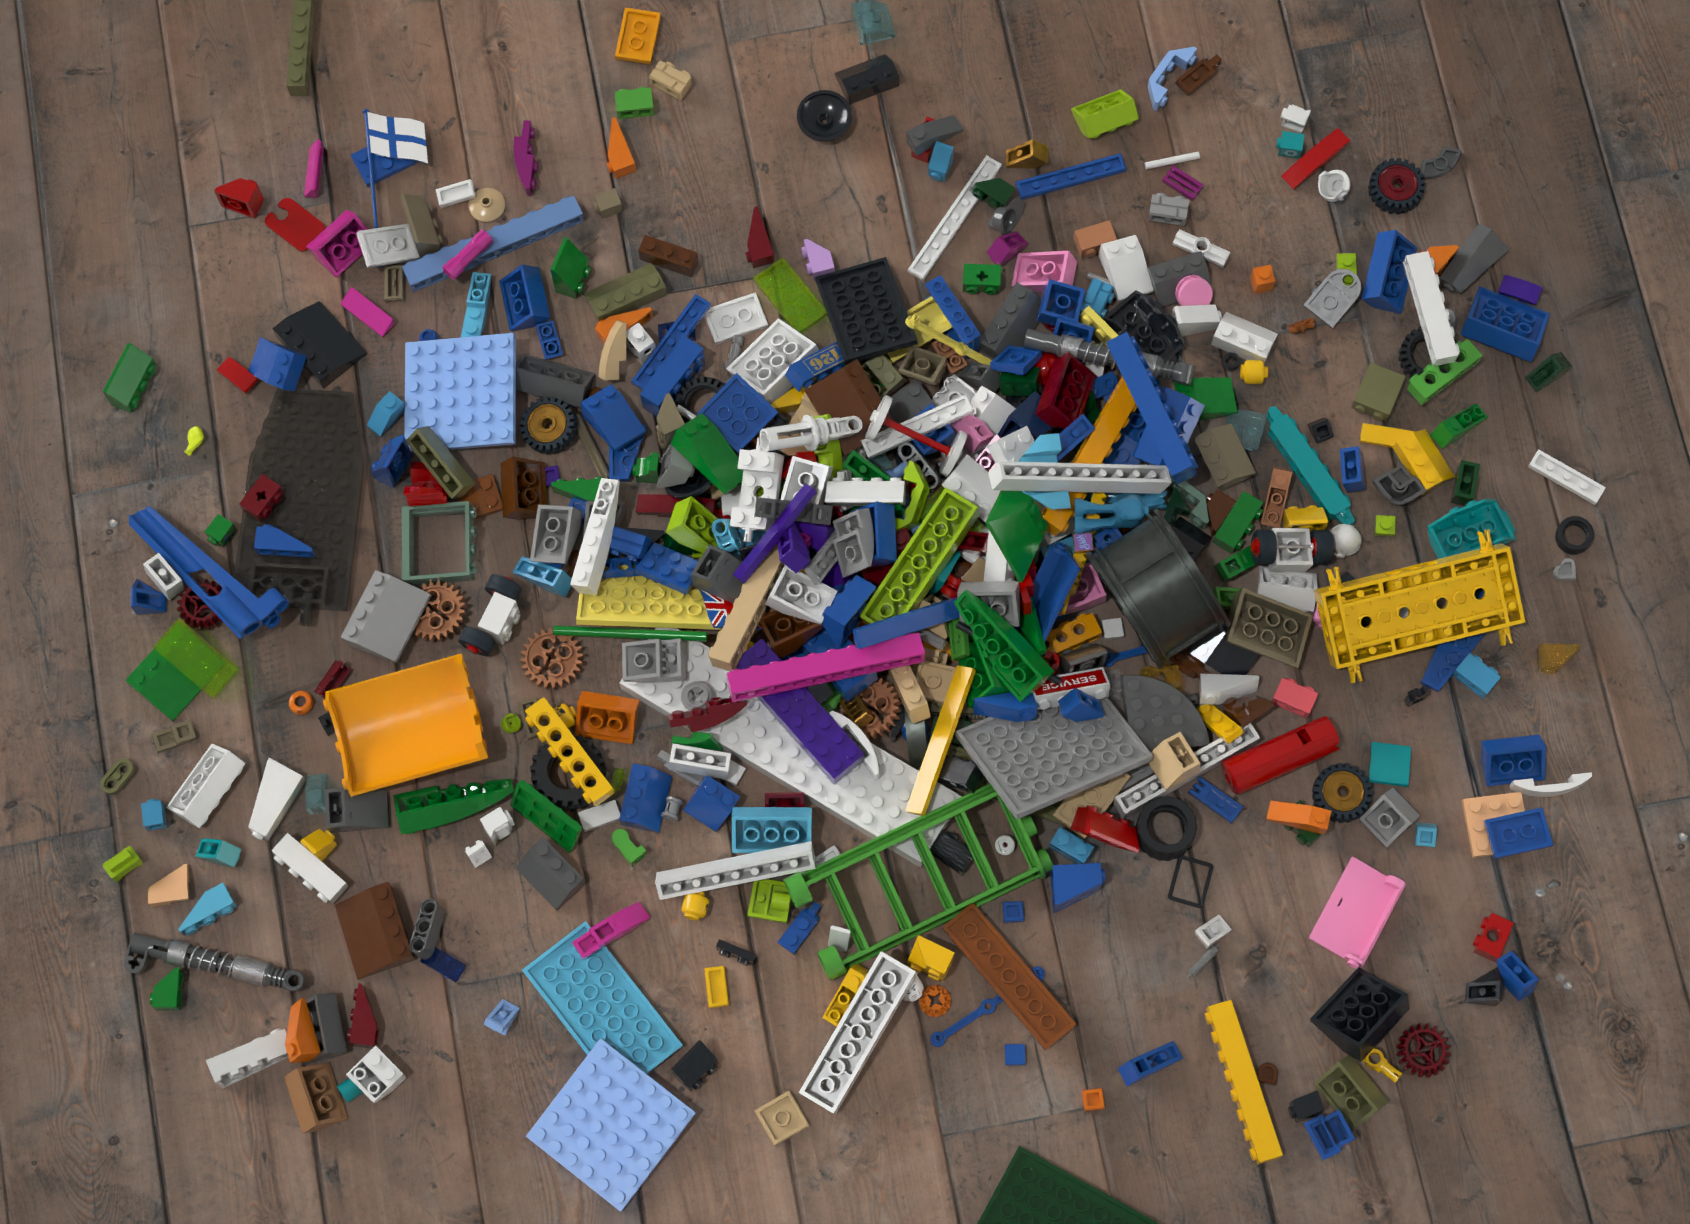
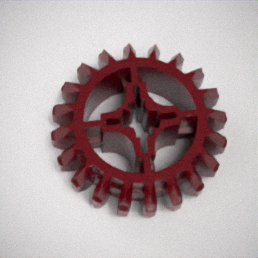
M205 579L202 584L201 580H197V583L210 596H213V594L218 595L222 591V586H217L215 581L210 583L208 579ZM184 587L186 593H179L182 599L177 600V604L180 605L177 611L180 613L179 617L184 619L186 625L190 624L192 629L197 626V629L201 631L203 626H205L206 630H209L210 625H213L214 628L217 627V621L223 623L207 605L205 606L203 600L196 596L197 594L191 588ZM190 603L195 606L193 616L189 613Z
M1420 1023L1416 1025V1029L1411 1025L1409 1031L1404 1030L1402 1032L1404 1037L1400 1036L1398 1038L1402 1044H1397L1396 1048L1402 1051L1397 1052L1396 1056L1403 1057L1399 1064L1406 1063L1405 1071L1409 1068L1412 1069L1410 1075L1413 1076L1417 1071L1418 1078H1422L1423 1073H1425L1426 1078H1430L1431 1073L1437 1076L1438 1070L1442 1072L1445 1069L1443 1065L1449 1064L1446 1058L1451 1057V1053L1445 1050H1449L1451 1045L1444 1044L1448 1041V1038L1442 1039L1440 1036L1443 1035V1031L1437 1034L1435 1032L1436 1026L1429 1030V1024L1427 1023L1424 1025V1028H1422ZM1419 1035L1427 1036L1434 1042L1428 1043L1422 1037L1420 1038ZM1413 1038L1415 1041V1051L1409 1054L1408 1044L1410 1039ZM1431 1047L1426 1053L1417 1054L1421 1048L1427 1049ZM1438 1047L1439 1057L1434 1064L1432 1050ZM1421 1059L1428 1066H1421L1413 1060Z

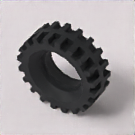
M557 735V738L552 741H559L562 736ZM579 735V737H575L606 778L607 769L599 748H596L591 740H585L584 736ZM547 743L543 747L540 745L537 755H533V764L530 766L531 780L535 790L546 796L550 802L563 811L564 809H569L571 812H575V809L580 807L582 810L585 809L588 803L582 796L584 792L580 787L578 789L576 787L564 789L558 787L552 781L550 769L558 757L553 758L548 751L550 746ZM567 749L563 752V755H572L573 751ZM589 780L586 786L593 787L596 781Z

